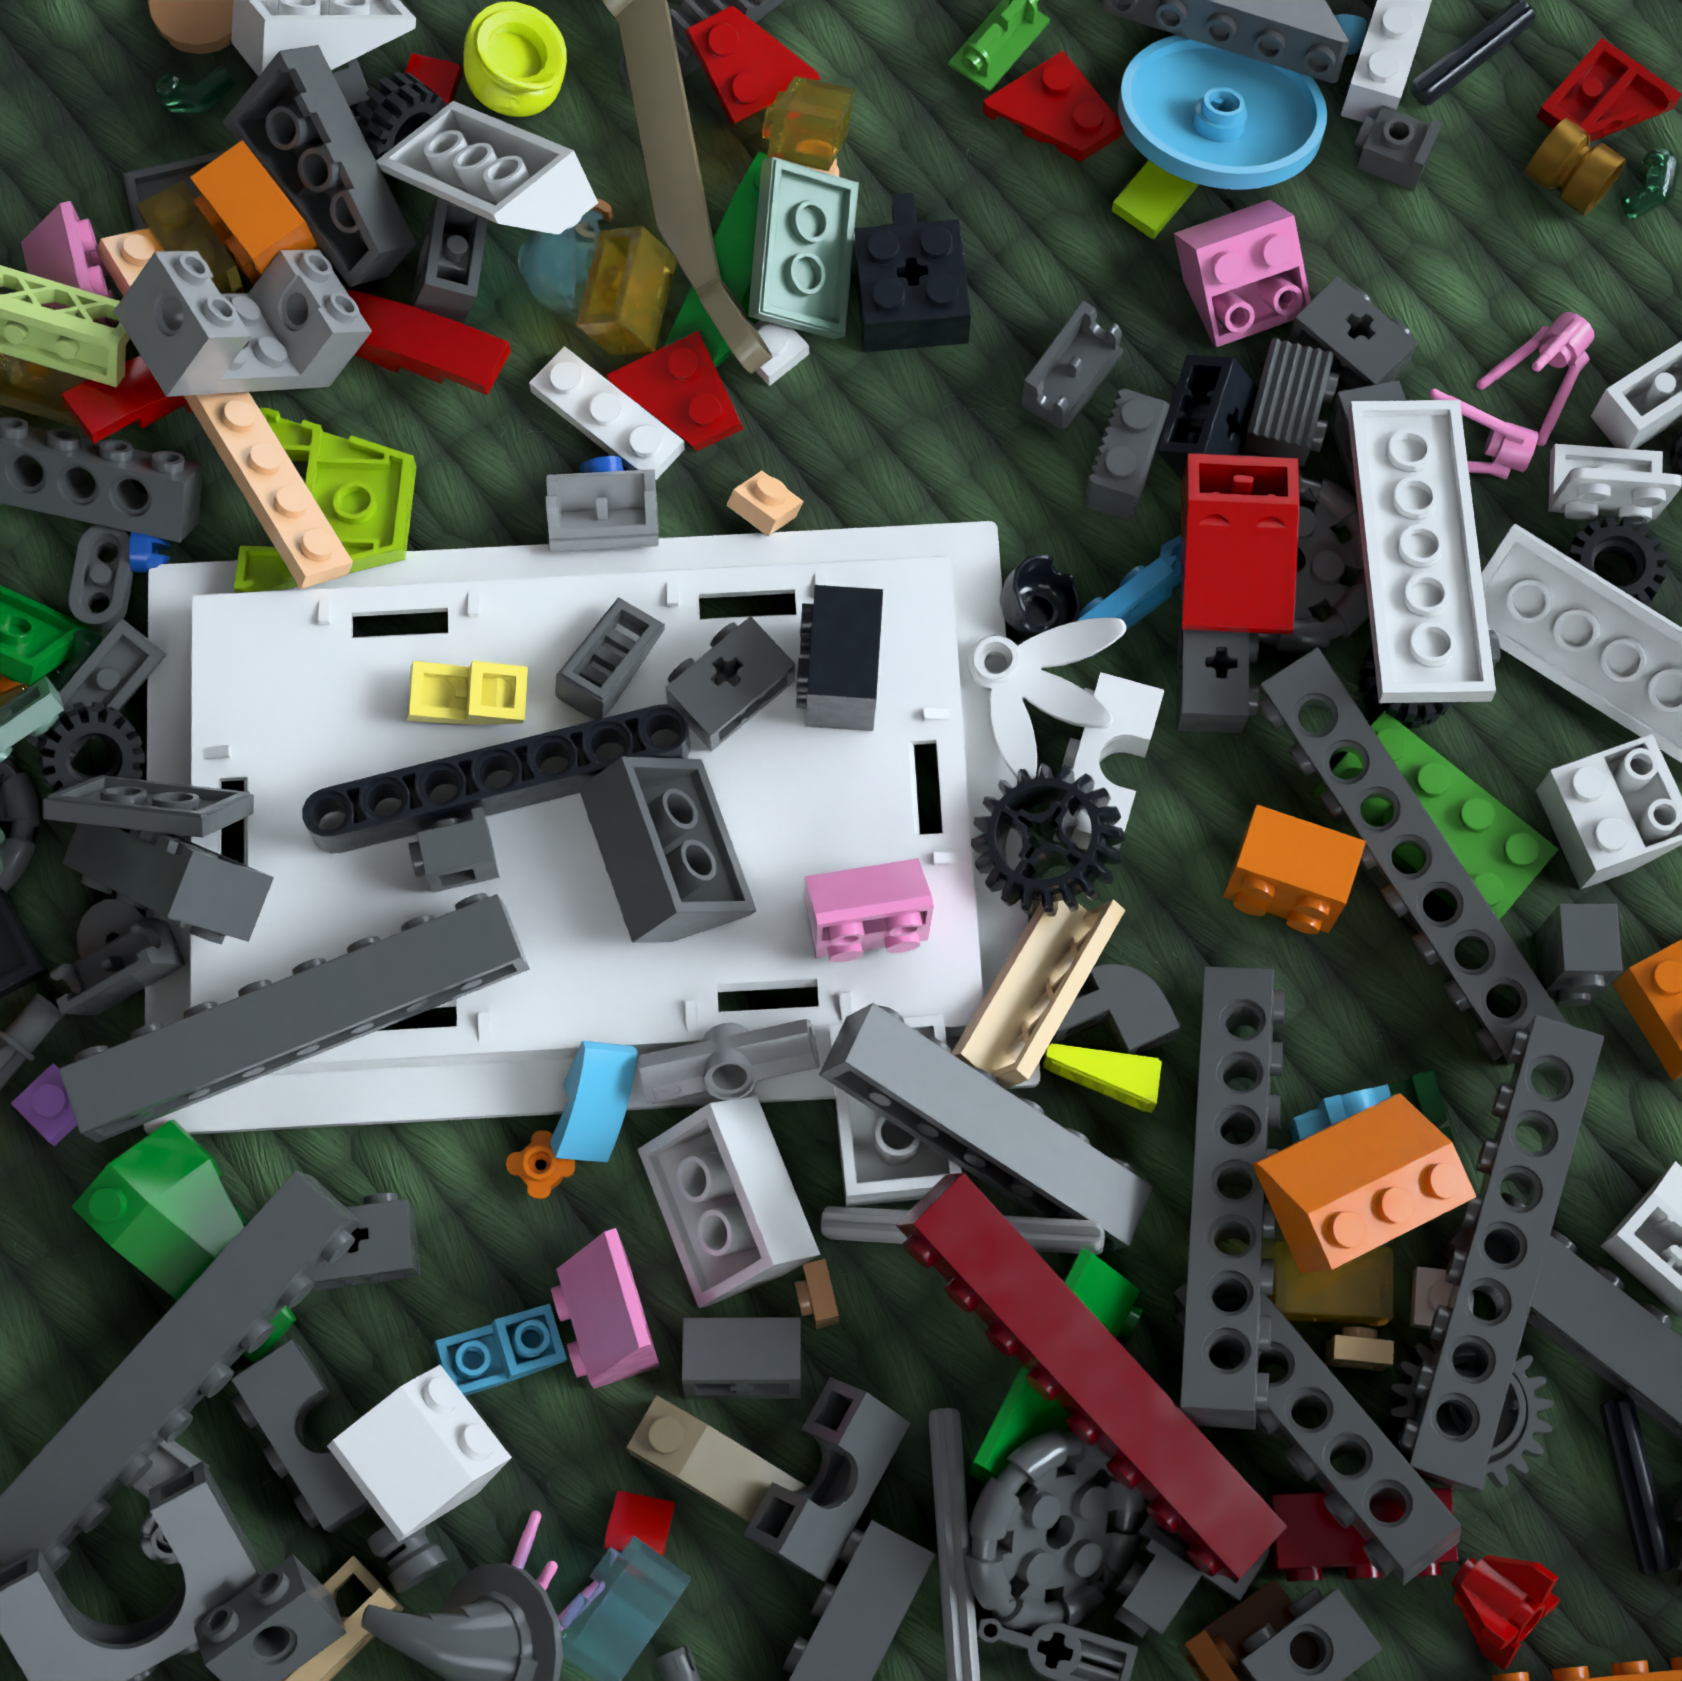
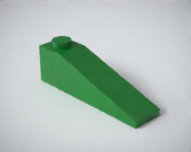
M761 152L757 153L737 188L714 237L720 276L747 315L749 311L762 160L770 158V156ZM692 285L664 347L699 331L714 365L717 367L733 352L703 307ZM749 317L753 325L760 321L759 319Z
M169 1120L110 1162L71 1206L114 1250L177 1301L244 1229V1225L247 1224L240 1208L234 1207L220 1180L223 1175L215 1159L175 1120ZM285 1306L271 1321L274 1331L270 1337L254 1352L248 1353L245 1350L242 1354L254 1364L263 1359L296 1321L292 1310Z

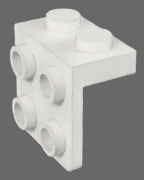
M1555 444L1550 451L1548 512L1565 513L1564 516L1566 518L1577 521L1592 520L1600 515L1619 517L1621 522L1625 516L1633 518L1631 525L1646 524L1651 522L1652 519L1656 520L1680 491L1682 477L1677 474L1662 473L1663 451Z

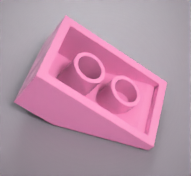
M617 1229L605 1231L556 1269L561 1285L551 1288L560 1322L571 1319L577 1341L567 1344L576 1377L587 1375L593 1389L660 1368L628 1257Z

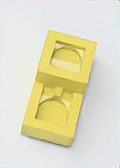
M473 660L469 667L413 661L410 667L406 720L467 725L522 724L525 721L528 667Z

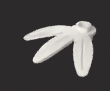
M1093 618L1064 624L1040 633L1018 646L1007 637L992 635L982 638L972 647L968 657L970 675L978 685L991 690L990 709L995 741L1005 764L1018 781L1019 769H1026L1032 780L1035 779L1037 772V745L1032 723L1023 699H1026L1051 717L1072 725L1104 729L1113 723L1112 714L1094 696L1072 682L1041 669L1074 663L1102 651L1125 633L1126 624L1122 619ZM992 656H999L1005 661L1006 666L1000 672H991L985 666L986 660Z

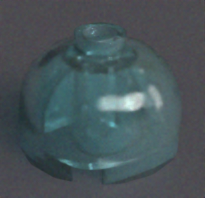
M589 210L581 216L577 225L572 228L568 227L559 235L532 230L527 238V242L520 247L518 253L519 272L525 277L527 287L536 301L549 311L592 318L600 312L603 304H596L594 302L599 290H609L613 264L609 230H599L597 220L604 219L601 213Z

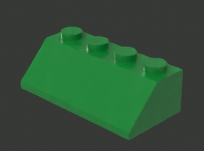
M1082 1248L1064 1283L1115 1338L1118 1336L1128 1341L1143 1312L1142 1309L1133 1305L1140 1289L1096 1255ZM1024 1364L968 1472L985 1483L988 1482L990 1477L997 1479L1008 1465L1005 1458L1023 1443L1045 1431L1057 1429L1064 1433L1069 1427L1066 1419L1070 1414L1056 1399L1050 1402L1031 1387L1025 1378L1029 1370ZM1023 1483L1015 1494L1016 1497L1020 1499L1029 1489L1030 1485Z

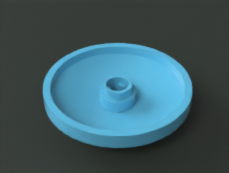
M1179 35L1166 37L1150 44L1132 59L1125 70L1118 97L1120 123L1125 134L1139 152L1168 173L1196 184L1220 189H1256L1275 185L1294 177L1304 170L1316 156L1327 123L1326 103L1319 86L1312 77Z

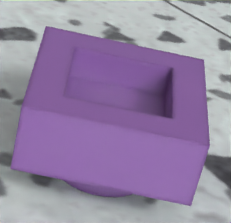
M54 1063L11 1102L24 1118L54 1147L77 1126L59 1068Z

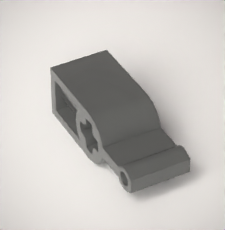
M994 1618L981 1619L977 1625L978 1641L985 1645H992L998 1642L1024 1650L1027 1666L1035 1675L1048 1681H1129L1138 1650L1137 1646L1063 1623L1051 1622L1042 1625L1029 1636L1002 1628L1001 1623ZM985 1626H990L994 1629V1637L991 1638L985 1635ZM1053 1635L1061 1637L1060 1648L1068 1651V1659L1057 1661L1053 1669L1045 1666L1046 1655L1037 1651L1038 1643H1046L1050 1641ZM1082 1658L1117 1669L1118 1671L1117 1673L1080 1662Z

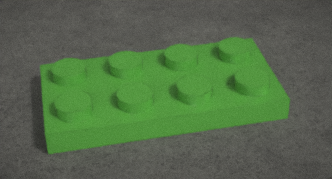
M1384 710L1371 725V728L1500 920L1559 849L1394 717L1386 714ZM1348 752L1335 766L1332 773L1340 779H1352L1361 772V761L1355 754ZM1322 784L1316 788L1313 794L1320 802L1319 795L1326 791ZM1371 798L1360 807L1363 820L1371 826H1384L1393 817L1390 805L1380 798ZM1401 845L1394 849L1391 855V859L1410 874L1418 872L1423 867L1422 853L1412 845ZM1438 891L1433 892L1455 910L1454 902L1449 895Z

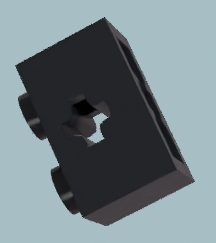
M1186 355L1156 448L1157 453L1181 480H1183L1188 453L1238 455L1258 387L1235 357Z

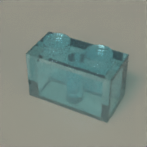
M633 1536L621 1553L612 1546L590 1576L599 1583L593 1594L587 1599L578 1593L559 1620L560 1625L567 1630L561 1638L563 1656L597 1681H621L692 1580V1577L635 1536Z

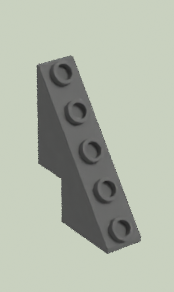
M1103 0L1102 3L1103 12L1329 83L1338 82L1350 42L1326 0Z

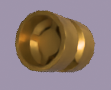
M1565 118L1552 130L1538 148L1526 168L1525 175L1543 188L1554 189L1560 186L1561 201L1582 216H1586L1601 201L1616 181L1626 164V159L1604 143L1590 148V136L1586 134V131L1569 118Z

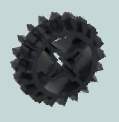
M1042 763L1038 770V778L1032 780L1026 769H1019L1018 779L1021 784L1012 788L1009 782L1000 780L998 787L1004 796L1000 800L989 796L984 797L983 804L991 813V816L974 817L975 827L985 833L971 839V846L974 851L983 854L975 861V866L979 873L989 874L985 881L986 886L991 892L1002 890L1001 900L1009 907L1021 899V908L1024 913L1032 915L1040 901H1042V906L1047 916L1054 917L1058 910V901L1063 900L1071 912H1076L1079 908V903L1075 896L1084 892L1091 901L1097 900L1098 893L1092 885L1096 879L1104 884H1112L1114 877L1104 865L1122 863L1123 856L1121 852L1112 847L1125 841L1123 829L1113 826L1121 819V814L1116 806H1107L1111 796L1105 788L1093 790L1095 782L1086 773L1075 781L1072 768L1064 765L1056 778H1054L1049 765ZM1054 802L1043 813L1031 814L1025 812L1038 804ZM1081 810L1089 816L1091 822V839L1086 853L1080 850L1076 843L1072 841V834L1077 827L1075 819ZM1011 828L1016 830L1020 837L1024 839V845L1018 854L1021 861L1014 871L1009 867L1006 859V841ZM1032 832L1040 837L1044 835L1048 838H1052L1056 834L1064 848L1056 843L1052 845L1047 842L1040 846ZM1055 866H1066L1071 869L1067 873L1055 878L1035 879L1036 877L1042 878L1050 868Z

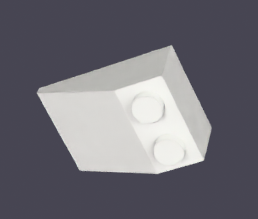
M233 0L231 42L258 77L279 51L319 45L330 69L333 70L415 29L416 18L400 0Z
M944 1013L903 1017L906 1025L923 1036L938 1039L947 1045ZM843 1023L829 1024L831 1048ZM834 1085L846 1207L920 1200L944 1175L962 1173L959 1165Z

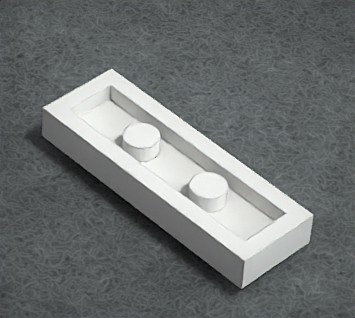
M565 346L529 382L531 392L609 455L621 457L623 466L628 470L655 469V480H657L685 450L683 439Z

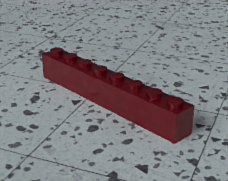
M965 1173L944 1175L896 1224L899 1230L907 1237L903 1245L908 1253L927 1269L933 1265L948 1282L944 1286V1290L950 1299L967 1313H971L974 1310L989 1326L985 1330V1335L989 1341L1007 1357L1015 1355L1029 1370L1025 1378L1031 1387L1050 1402L1056 1399L1070 1414L1066 1419L1069 1428L1088 1445L1092 1446L1095 1442L1110 1458L1106 1466L1111 1474L1127 1488L1133 1490L1137 1487L1150 1502L1146 1507L1149 1515L1166 1531L1170 1533L1177 1531L1191 1546L1186 1551L1191 1561L1211 1577L1218 1574L1241 1579L1285 1530L1287 1525Z

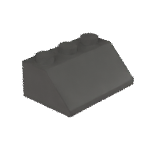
M620 757L578 788L632 943L674 942L748 917L757 911L702 759Z

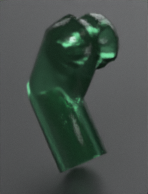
M89 629L77 630L73 636L67 665L61 672L55 668L45 675L58 692L64 688L100 645L102 638L97 632Z

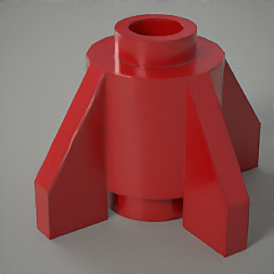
M1486 1555L1480 1561H1477L1471 1557L1458 1570L1451 1583V1586L1457 1590L1453 1600L1454 1604L1460 1608L1483 1655L1503 1671L1509 1667L1521 1646L1520 1643L1530 1634L1540 1618L1553 1611L1560 1601L1558 1597L1551 1593L1558 1577L1539 1562Z

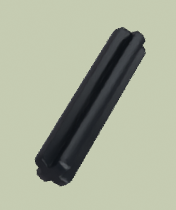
M1514 0L1417 76L1410 88L1413 97L1417 98L1421 105H1431L1529 28L1536 16L1533 7L1529 6L1525 0Z
M1629 1397L1606 1400L1600 1403L1599 1409L1638 1570L1643 1575L1668 1572L1673 1569L1674 1562L1635 1403Z

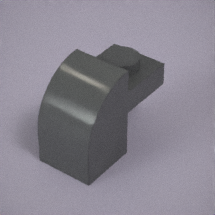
M1105 964L1092 968L1085 981L1090 993L1084 995L1082 989H1080L1051 1041L1053 1044H1057L1105 1023L1119 1053L1140 1056L1174 1041L1179 1032L1180 1025L1163 991L1153 979L1133 967L1120 964Z

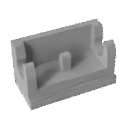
M655 469L547 475L546 511L550 552L658 546L659 520Z

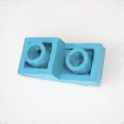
M592 1041L581 1042L563 1083L569 1100L550 1140L555 1158L608 1162L618 1138L632 1090L638 1056L635 1046Z
M550 1304L495 1319L491 1325L439 1339L433 1344L438 1365L443 1367L464 1396L514 1381L567 1360Z

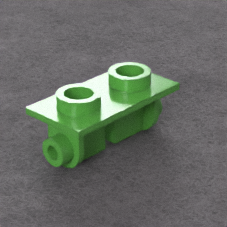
M1002 0L951 58L948 65L989 93L1050 23V18L1038 11L1037 3L1039 0Z

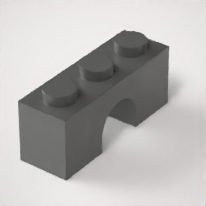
M291 1339L231 1379L240 1393L232 1399L233 1404L250 1429L258 1424L270 1441V1444L263 1448V1452L281 1479L288 1474L291 1475L301 1491V1494L293 1498L312 1529L321 1524L324 1530L334 1534L373 1508L332 1452L315 1453L305 1443L303 1426L307 1415L315 1406L332 1396V1394L299 1344Z
M830 1377L802 1427L803 1431L817 1440L821 1448L822 1462L816 1478L807 1488L798 1492L790 1491L772 1482L743 1536L787 1564L825 1582L863 1510L868 1505L870 1497L890 1460L896 1453L910 1422L866 1391Z

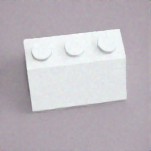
M757 1096L709 1103L638 1148L639 1155L698 1308L712 1305L782 1277L820 1255Z

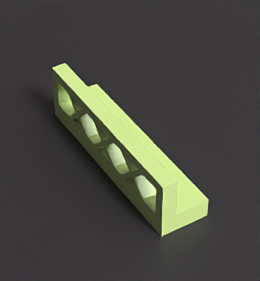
M0 265V287L17 291L3 295L0 294V353L117 387L125 376L126 344L130 337L121 323L116 328L93 322V320L107 317L119 321L113 311L120 301ZM57 302L67 305L68 308L52 310L41 305Z

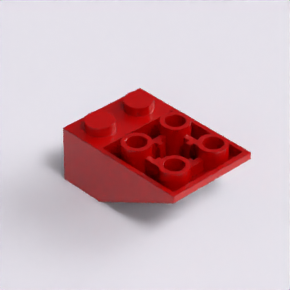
M1188 453L1181 485L1182 630L1293 634L1299 525L1298 458Z

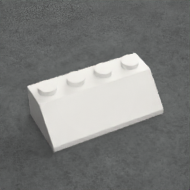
M455 101L449 103L376 160L381 171L495 223L559 235L564 230L577 225L582 216L598 204L574 150Z

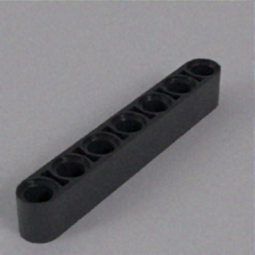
M668 704L654 705L322 788L313 792L306 799L302 808V819L313 841L321 850L329 853H343L430 830L429 827L440 820L458 818L463 820V822L473 820L471 809L483 807L485 816H490L580 793L578 788L620 757L687 759L691 750L688 721L684 713L674 706ZM661 729H669L679 735L678 739L668 746H659L650 741L651 736ZM606 743H616L624 748L623 752L612 760H604L595 755L596 750ZM559 756L569 761L567 767L557 774H548L540 769L542 763L551 757ZM505 770L513 774L512 780L501 788H492L485 784L487 777L495 771ZM442 784H451L458 788L456 794L445 802H436L430 799L432 791ZM386 798H396L402 801L400 808L394 814L380 816L374 813L376 806ZM331 812L346 814L344 822L338 828L333 830L319 828L320 821L325 815Z

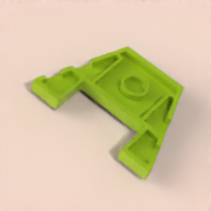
M259 408L290 460L308 462L305 484L353 561L348 574L406 560L416 476L414 456L352 435L348 440L323 432L321 425L306 420L299 424L281 418L279 411ZM239 547L234 582L235 593L281 591L298 587L275 547Z

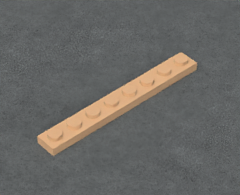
M149 228L101 238L97 254L124 296L153 253L162 251ZM237 392L184 396L299 588L303 589L348 575L353 561L250 393Z

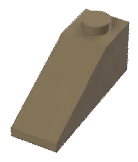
M657 1395L626 1447L630 1455L748 1523L751 1522L772 1482L793 1492H798L808 1487L710 1425Z

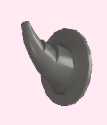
M495 1563L472 1569L455 1584L442 1613H424L422 1616L370 1604H368L363 1612L361 1619L362 1628L389 1646L442 1676L445 1681H559L563 1660L559 1619L544 1588L527 1571L507 1563Z

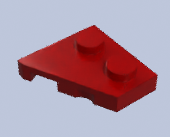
M733 5L684 31L731 126L821 79L816 70Z
M1601 38L1541 106L1536 118L1552 129L1563 119L1569 118L1586 131V134L1590 136V142L1673 110L1680 100L1682 93Z
M1064 51L1059 52L983 100L982 112L986 117L996 120L999 115L1024 127V135L1040 143H1051L1057 147L1059 152L1080 162L1121 137L1123 133V127L1119 118Z
M699 331L606 375L609 382L683 439L684 443L696 452L744 429Z

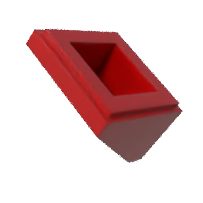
M617 1490L603 1548L607 1551L663 1562L675 1502Z

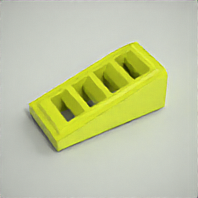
M1053 1043L1048 1045L1043 1060L1044 1069L1143 1112L1152 1113L1157 1104L1162 1061H1159V1058Z

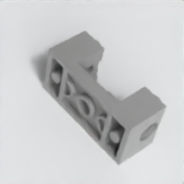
M280 250L250 292L238 294H220L211 280L214 276L208 264L202 259L198 251L154 252L113 311L166 397L330 387L372 332L359 312L358 305L348 295L332 270L330 262L323 256L320 250Z

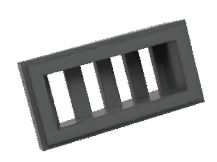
M618 597L557 673L555 695L564 703L593 720L605 718L665 629V624ZM617 624H620L639 635L640 638L635 642L614 628ZM606 642L627 655L622 658L603 647ZM594 661L613 673L609 677L590 664Z

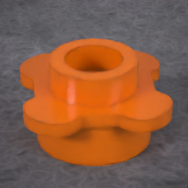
M548 1131L535 1132L531 1137V1143L521 1152L511 1153L506 1162L509 1173L514 1176H520L528 1186V1194L534 1199L547 1198L551 1193V1189L558 1186L563 1178L571 1177L576 1168L575 1160L555 1158L550 1145L553 1135ZM544 1160L546 1162L545 1169L538 1170L536 1162Z

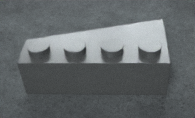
M319 45L279 51L224 119L223 123L237 142L241 140L245 142L306 221L316 244L349 287L386 278L417 243Z
M82 823L77 824L62 864L83 874L80 883L108 894L116 891L118 893L115 899L146 911L151 909L153 910L152 916L180 927L190 924L192 926L189 933L221 945L226 935L249 942L274 877L175 834Z

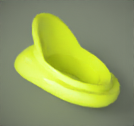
M512 1L494 3L479 12L468 27L463 51L465 79L473 95L487 108L511 117L536 115L554 102L561 89L567 63L564 39L553 21L538 9Z

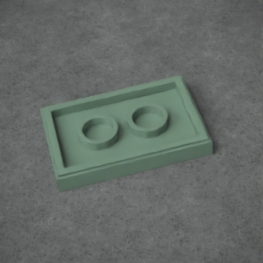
M776 157L762 160L748 317L834 340L845 337L858 182Z

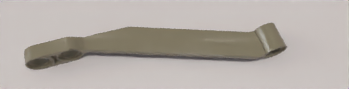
M602 0L616 18L620 27L657 229L695 288L700 302L725 342L743 367L752 374L771 360L773 356L745 310L720 276L668 2L666 0Z

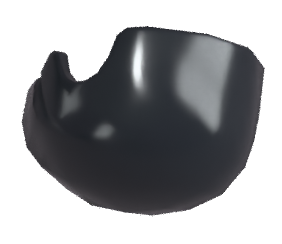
M1047 554L1027 556L1005 579L999 599L1004 619L1016 632L1027 639L1052 628L1076 622L1079 619L1081 600L1074 586V576L1056 570L1052 563L1053 557Z

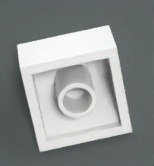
M441 1365L400 1386L333 1439L327 1446L399 1542L477 1495L512 1458Z

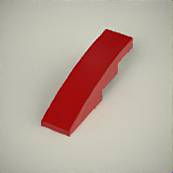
M345 289L358 305L359 312L372 330L354 354L355 356L395 373H398L402 367L439 384H442L445 378L486 396L488 395L511 353L508 341L410 305Z
M141 355L125 362V376L117 387L88 379L61 393L63 405L93 444L134 421L142 429L181 406L188 413L193 412L184 396L166 397Z

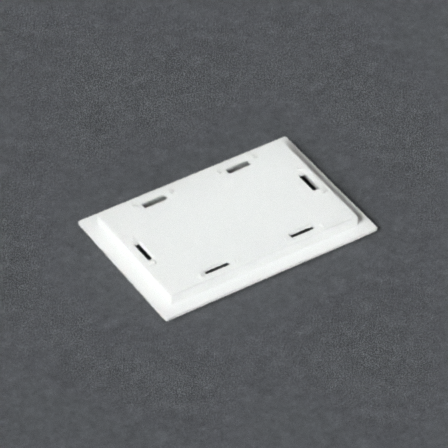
M992 521L774 532L770 536L764 533L659 538L658 546L550 552L549 544L407 551L406 560L350 573L346 576L300 589L298 586L281 591L235 593L234 582L238 560L161 564L156 568L149 569L148 639L167 655L148 677L147 780L221 789V782L244 781V791L254 795V813L244 818V865L274 877L249 942L226 935L221 945L189 933L192 926L190 924L180 927L169 923L186 965L145 987V1026L160 1023L164 1027L184 1019L183 1013L186 1010L201 1003L216 1002L217 1005L239 997L238 991L248 984L261 980H270L272 983L292 976V970L303 962L317 958H324L326 962L347 954V947L356 941L373 936L379 937L380 940L402 932L401 926L411 919L423 915H433L434 919L455 911V904L462 899L480 893H486L488 897L495 894L499 895L508 910L530 970L435 1007H456L457 1026L375 1031L145 1123L144 1130L149 1135L169 1120H175L190 1135L562 1114L569 1100L563 1083L582 1041L635 1046L639 1056L703 1042L706 1032L722 1023L739 1024L749 1031L803 1019L810 1020L819 1053L820 1068L756 1081L753 1090L745 1097L757 1096L760 1103L835 1099L834 1085L819 1076L831 1050L829 1024L844 1023L847 1016L871 1003L891 1008L902 1017L944 1013L947 1046L952 1053L1028 924V914L1024 913L1021 908V899L1009 907L1001 900L1002 890L991 892L988 889L985 881L989 874L979 873L975 866V861L983 854L975 852L971 846V839L985 834L975 827L974 817L991 816V813L983 804L984 797L989 796L1000 800L1004 796L998 787L1000 780H1006L1012 788L1018 785L1016 777L1011 773L1000 755L995 741L990 709L991 690L978 685L971 677L968 669L969 653L979 640L992 635L1006 637L1005 619L999 600L1002 592L998 528ZM815 585L883 589L877 700L873 731L806 727L807 709L796 708L798 658H810V655L800 654L802 603H814ZM795 593L796 614L751 616L795 663V682L712 752L689 728L691 750L687 759H702L757 910L748 917L674 942L632 943L580 793L486 816L500 878L434 893L431 890L426 875L416 877L409 843L419 841L417 834L343 853H329L321 850L315 844L302 819V808L306 799L313 792L322 788L594 721L557 698L555 695L556 675L618 597L665 624V629L606 717L654 705L667 704L665 687L670 684L667 679L672 671L683 661L689 658L697 661L712 648L710 646L711 640L725 626L732 622L739 626L750 617L700 619L699 598ZM448 612V632L353 637V617ZM617 624L614 628L635 642L640 638L639 635L620 624ZM606 642L603 647L622 658L627 655ZM992 656L986 660L985 666L991 672H1000L1005 668L1006 663L1001 657ZM473 660L528 667L525 721L522 724L467 725L406 720L410 667L413 661L469 667ZM594 661L590 664L609 677L613 673ZM721 673L717 676L718 686L725 681L732 686L737 685V674L728 679ZM661 729L651 736L650 741L659 746H668L674 743L679 735L675 731ZM606 743L596 750L595 755L604 760H612L617 758L624 748L616 743ZM936 744L942 833L920 834L914 745ZM559 756L551 757L542 763L540 769L548 774H557L567 767L569 761ZM505 770L495 771L487 777L485 784L492 788H501L512 780L513 774ZM442 784L432 791L430 799L436 802H445L456 794L458 788L451 784ZM386 798L376 806L374 813L380 816L394 814L400 808L402 801L396 798ZM331 812L325 815L320 821L319 828L323 830L338 828L344 822L346 814ZM1011 828L1006 841V859L1009 867L1014 871L1021 861L1018 854L1022 849V838L1016 830ZM221 829L203 838L177 835L221 854ZM919 859L934 904L927 941H921L918 948L902 953H889L886 951V947L863 951V956L847 962H831L829 956L815 958L804 897L805 876ZM148 909L146 911L147 918L154 917L152 916L153 910ZM818 988L819 1006L725 1012H719L718 992ZM637 1056L627 1110L706 1106L709 1103L725 1101L705 1092L654 1104L648 1103L642 1088ZM1039 1063L1028 1081L1007 1089L1036 1087L1040 1081Z

